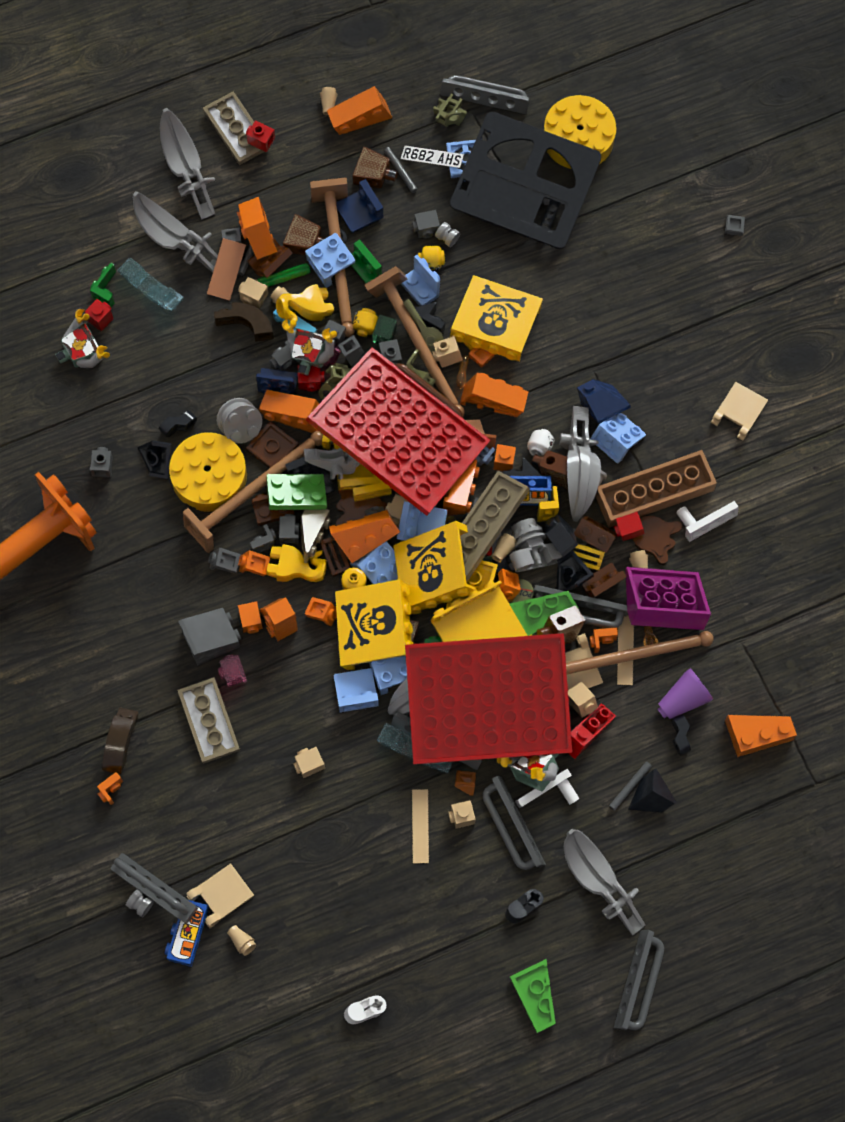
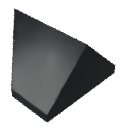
M152 440L137 447L150 473L149 476L168 479L170 460L174 453L172 444Z
M573 550L557 560V590H572L594 577V574Z
M657 769L652 770L641 779L628 810L662 813L677 803Z

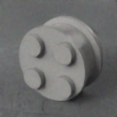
M234 398L224 403L218 411L217 426L234 443H246L259 434L262 426V416L249 400Z

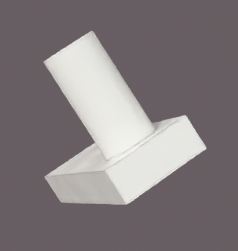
M733 501L697 522L686 507L680 508L676 513L686 526L685 537L690 542L738 515V505Z
M566 769L556 775V779L550 781L543 791L534 789L516 800L515 803L520 808L556 785L569 805L577 801L579 797L567 779L572 775Z

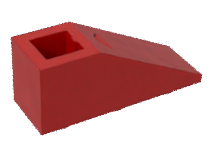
M601 703L597 709L571 731L572 753L568 754L576 759L613 721L616 715Z

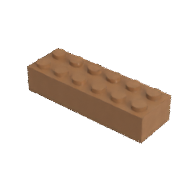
M700 450L600 485L595 497L608 528L617 525L616 519L634 512H638L639 517L713 492L717 482L703 451Z

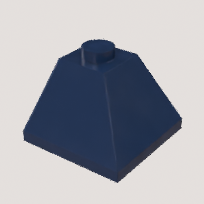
M593 379L577 387L581 405L589 408V414L598 424L631 408V405L611 384Z

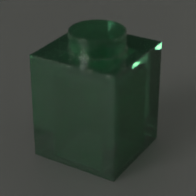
M379 315L373 332V342L379 345L381 342L393 340L397 329V319Z

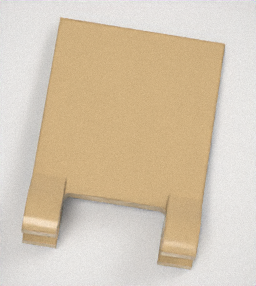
M735 382L714 414L711 423L718 426L722 417L733 421L742 427L737 438L744 441L768 399Z
M585 633L576 638L580 648L565 653L566 662L593 657ZM598 668L567 674L568 690L580 682L588 689L603 683Z
M231 863L201 885L186 893V897L191 901H195L201 896L214 913L205 919L209 929L254 896Z

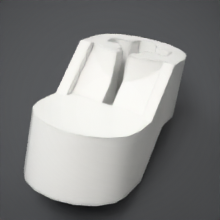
M381 996L368 997L351 1004L345 1010L344 1018L350 1024L362 1023L382 1014L386 1009V1002Z

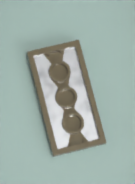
M234 91L203 107V112L239 165L265 152L248 144L246 131L250 125H253L254 121Z
M215 677L177 690L203 764L240 751Z

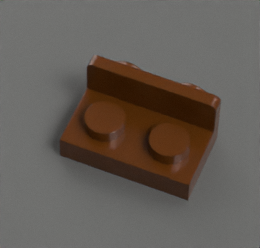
M274 239L273 242L277 248L276 253L258 260L254 254L248 260V264L258 276L268 278L293 254L291 250L280 246Z
M259 494L251 499L258 526L279 521L280 516L286 514L295 515L294 510H269L268 495Z
M587 515L581 519L574 532L575 536L605 553L608 552L612 543L617 539L615 531Z
M609 563L593 573L594 577L583 583L582 587L588 597L593 598L627 576L623 570L618 572L614 564Z

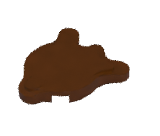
M338 488L341 500L337 503L336 509L343 512L344 515L336 521V526L347 523L346 521L349 520L354 521L364 518L366 516L365 510L373 506H383L385 510L387 504L379 497L354 502L353 489L339 490Z
M656 516L640 518L645 534L632 538L635 546L639 550H645V553L653 555L659 564H666L668 561L667 552L675 546V541L670 536L681 531V522H665Z

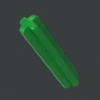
M305 263L271 274L268 278H258L257 281L269 287L310 273V267Z

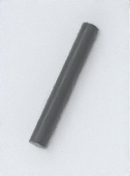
M390 147L386 148L384 153L390 159V162L398 171L411 193H415L418 190Z
M251 245L238 271V274L244 276L249 266L248 260L254 255Z
M646 761L611 802L609 807L615 811L649 771L652 767L649 762Z

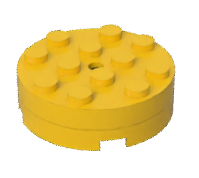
M575 95L566 97L551 107L545 118L544 131L599 151L601 154L599 164H601L612 151L616 135V122L610 109L601 101L589 96ZM553 149L547 150V153L555 162L571 169L570 165L559 153Z
M200 433L187 438L176 448L170 460L169 473L176 495L183 503H187L199 511H215L240 492L246 485L247 469L243 453L231 439L221 434Z

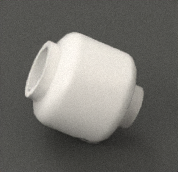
M535 430L531 434L527 447L531 455L538 454L544 457L546 451L552 450L555 440L548 430Z

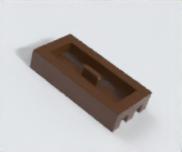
M330 537L322 540L320 545L332 577H336L338 574L342 575L350 566L345 553L336 542L345 566L341 567L332 544L336 540ZM327 543L329 545V548L331 550L338 570H334L333 564L331 562L330 556L325 546V544Z

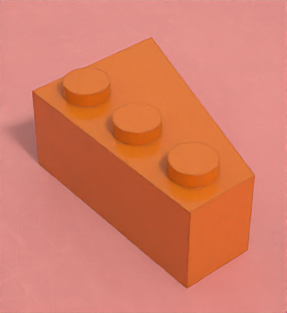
M375 86L327 110L332 125L339 135L393 118L386 100Z
M259 197L238 204L240 211L237 212L242 228V235L244 239L248 238L257 260L276 253L277 248L273 242V236L270 234V226Z
M477 373L465 383L460 404L472 403L476 404L478 409H483V406L494 408L496 413L518 417L524 412L528 391L523 390L520 386L506 384L504 380L490 378L485 373Z
M266 390L259 407L265 419L310 433L318 431L306 421L309 414L319 405L316 399Z
M477 460L472 462L446 493L443 509L447 510V515H459L470 512L472 502H469L470 495L474 496L476 488L473 481L474 478H478L480 467H477Z
M388 510L367 515L358 520L346 521L347 523L337 526H329L331 535L351 563H354L400 533L398 524Z
M286 597L259 609L266 621V629L271 638L275 636L276 640L280 641L298 631L295 612Z
M728 715L725 719L737 757L793 741L797 736L791 717Z

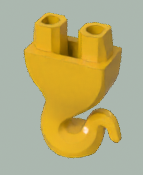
M318 284L307 287L300 294H282L276 300L278 316L282 319L295 320L296 322L298 317L289 310V307L310 321H322L325 316L332 315L334 307L332 303H324L323 300L328 298L327 288H319Z
M285 544L282 547L272 546L270 558L278 559L279 564L268 563L266 573L280 582H287L294 578L319 582L324 580L327 560L318 559L323 552L322 550L317 551L313 558L310 557L311 564L317 567L313 570L308 563H304L303 554L295 547Z

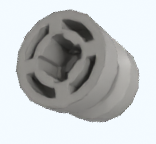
M444 222L436 231L435 237L445 241L448 247H452L460 237V232L456 229H451V226Z
M137 889L127 900L126 906L130 909H137V914L144 917L151 909L154 901L149 897L145 898L143 893Z

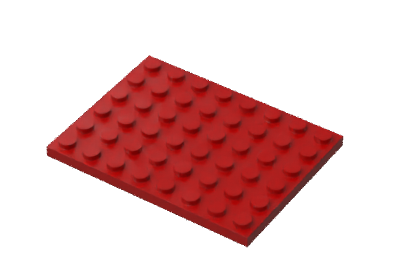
M373 347L306 419L309 424L426 516H428L490 442L489 438L401 371Z
M564 633L405 644L413 764L572 753Z

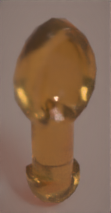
M466 355L462 356L463 361L460 363L457 375V386L459 388H463L466 382V371L469 363V357Z
M644 626V646L658 643L656 635L653 634L652 626Z

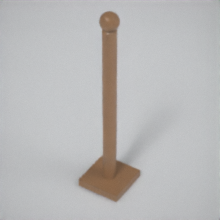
M347 178L311 181L312 203L325 201L329 235L337 233L341 238L336 200L348 197ZM343 269L335 274L341 324L346 327L345 337H351L355 333V329L352 326L346 272Z
M395 266L365 284V287L376 298L384 293L387 294L414 346L419 350V355L431 377L436 380L435 384L438 390L461 410L463 417L465 413L464 408L458 405L456 397L395 288L397 285L408 280L406 275Z
M320 431L313 432L310 438L202 521L189 508L184 510L183 520L186 530L206 552H211L214 549L213 534L209 529L267 485V474H282L286 470L285 464L304 457V449H314L316 446L322 445L323 434Z
M703 631L699 635L566 662L567 674L700 645L709 646L713 643V635L709 631Z

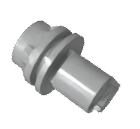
M534 518L522 520L511 527L513 537L517 541L515 543V550L520 549L509 555L515 572L554 565L558 563V559L563 557L553 543H543L546 535L542 533V527L536 524Z

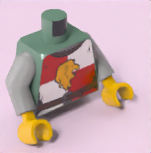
M78 309L75 312L76 318L61 340L64 350L55 354L60 364L70 359L74 367L93 368L103 358H109L110 353L104 352L107 347L98 346L86 323L82 322L89 319V314H84L82 317L84 309Z
M287 319L282 322L283 329L287 331L292 358L300 363L298 373L309 375L311 366L321 368L334 355L335 341L333 338L337 336L336 331L329 333V328L323 330L322 334L297 328L295 331L293 329L296 327L295 320L290 321V326Z
M559 754L497 758V763H501L503 767L509 766L516 781L543 791L550 781L556 779L559 767L555 758Z

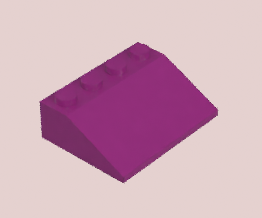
M626 567L627 612L631 625L704 630L711 612L699 572Z

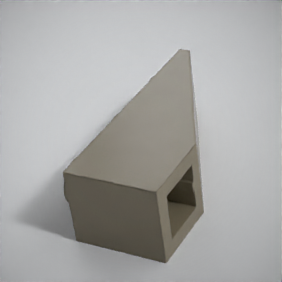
M328 509L304 510L301 516L300 532L303 558L306 564L310 557H314L317 550L315 546L317 543H321L324 529L329 528L331 519L329 518L330 510Z

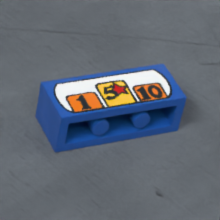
M509 476L530 489L520 505H539V502L551 501V476Z
M189 900L198 909L187 924L178 919L177 924L173 923L171 929L173 938L171 943H167L165 955H167L168 961L192 967L209 907L206 904Z

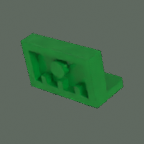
M359 239L354 243V251L351 253L355 259V263L351 267L367 284L382 275V266Z

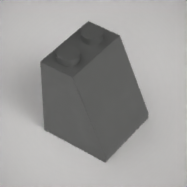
M223 608L178 621L197 666L240 647V634L237 629L233 630L231 623H234L229 612L225 613Z

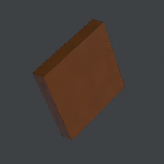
M269 421L246 447V451L268 468H271L297 448L299 443Z

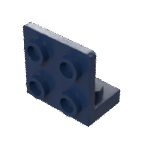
M366 179L359 182L358 192L336 202L337 211L351 233L384 218L383 206Z
M261 368V373L256 374L258 391L265 394L266 390L295 395L298 373Z

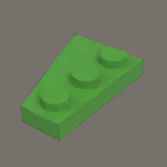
M569 591L509 603L528 636L535 634L538 629L543 628L549 616L576 605Z
M547 959L510 976L511 982L536 1033L556 1024Z

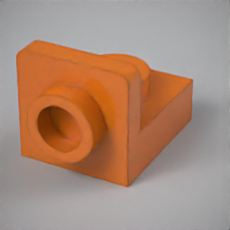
M249 550L240 556L238 563L240 566L239 572L248 571L264 577L267 575L270 557Z
M502 568L498 572L499 581L502 582L500 589L507 601L512 602L521 591L519 576Z
M312 597L305 615L309 618L323 621L328 626H332L337 618L336 606L329 601Z
M617 627L593 630L589 641L590 647L594 648V653H599V642L610 644L617 639Z
M117 772L97 786L100 791L97 793L104 803L108 801L110 805L114 802L108 793L110 791L111 793L117 791L123 782Z

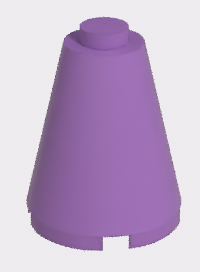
M690 668L686 670L658 703L660 707L657 710L663 718L668 717L672 719L713 700V697Z

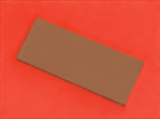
M223 238L207 291L208 295L230 301L245 251V244Z

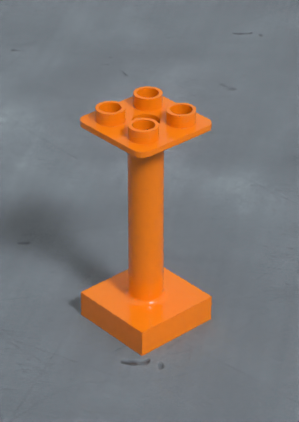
M39 472L34 475L42 491L44 510L0 543V580L62 532L77 536L89 551L95 549L91 538L97 532L90 524L92 521L90 516L78 502L74 505L66 496L68 493L66 488L54 474L48 479H45Z

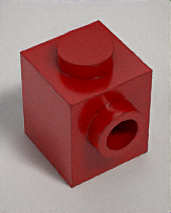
M255 120L253 125H250L246 131L247 142L267 152L275 140V131L273 128Z
M96 299L85 311V314H89L87 321L102 332L114 319L111 312L112 308L106 302Z
M311 366L309 375L298 373L299 390L316 391L321 388V383L325 382L324 371H321L318 367Z
M638 512L616 519L617 525L614 526L617 537L621 536L623 541L645 534Z

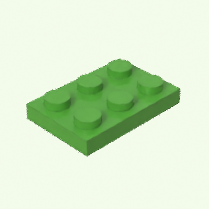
M267 474L266 484L269 510H326L327 500L323 474Z

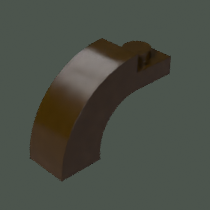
M234 302L232 303L231 310L220 309L214 312L216 326L243 324L252 330L255 342L274 339L272 326L268 318L262 311L252 305Z
M119 708L117 715H114L103 755V771L122 773L127 761L129 741L137 722L139 711Z

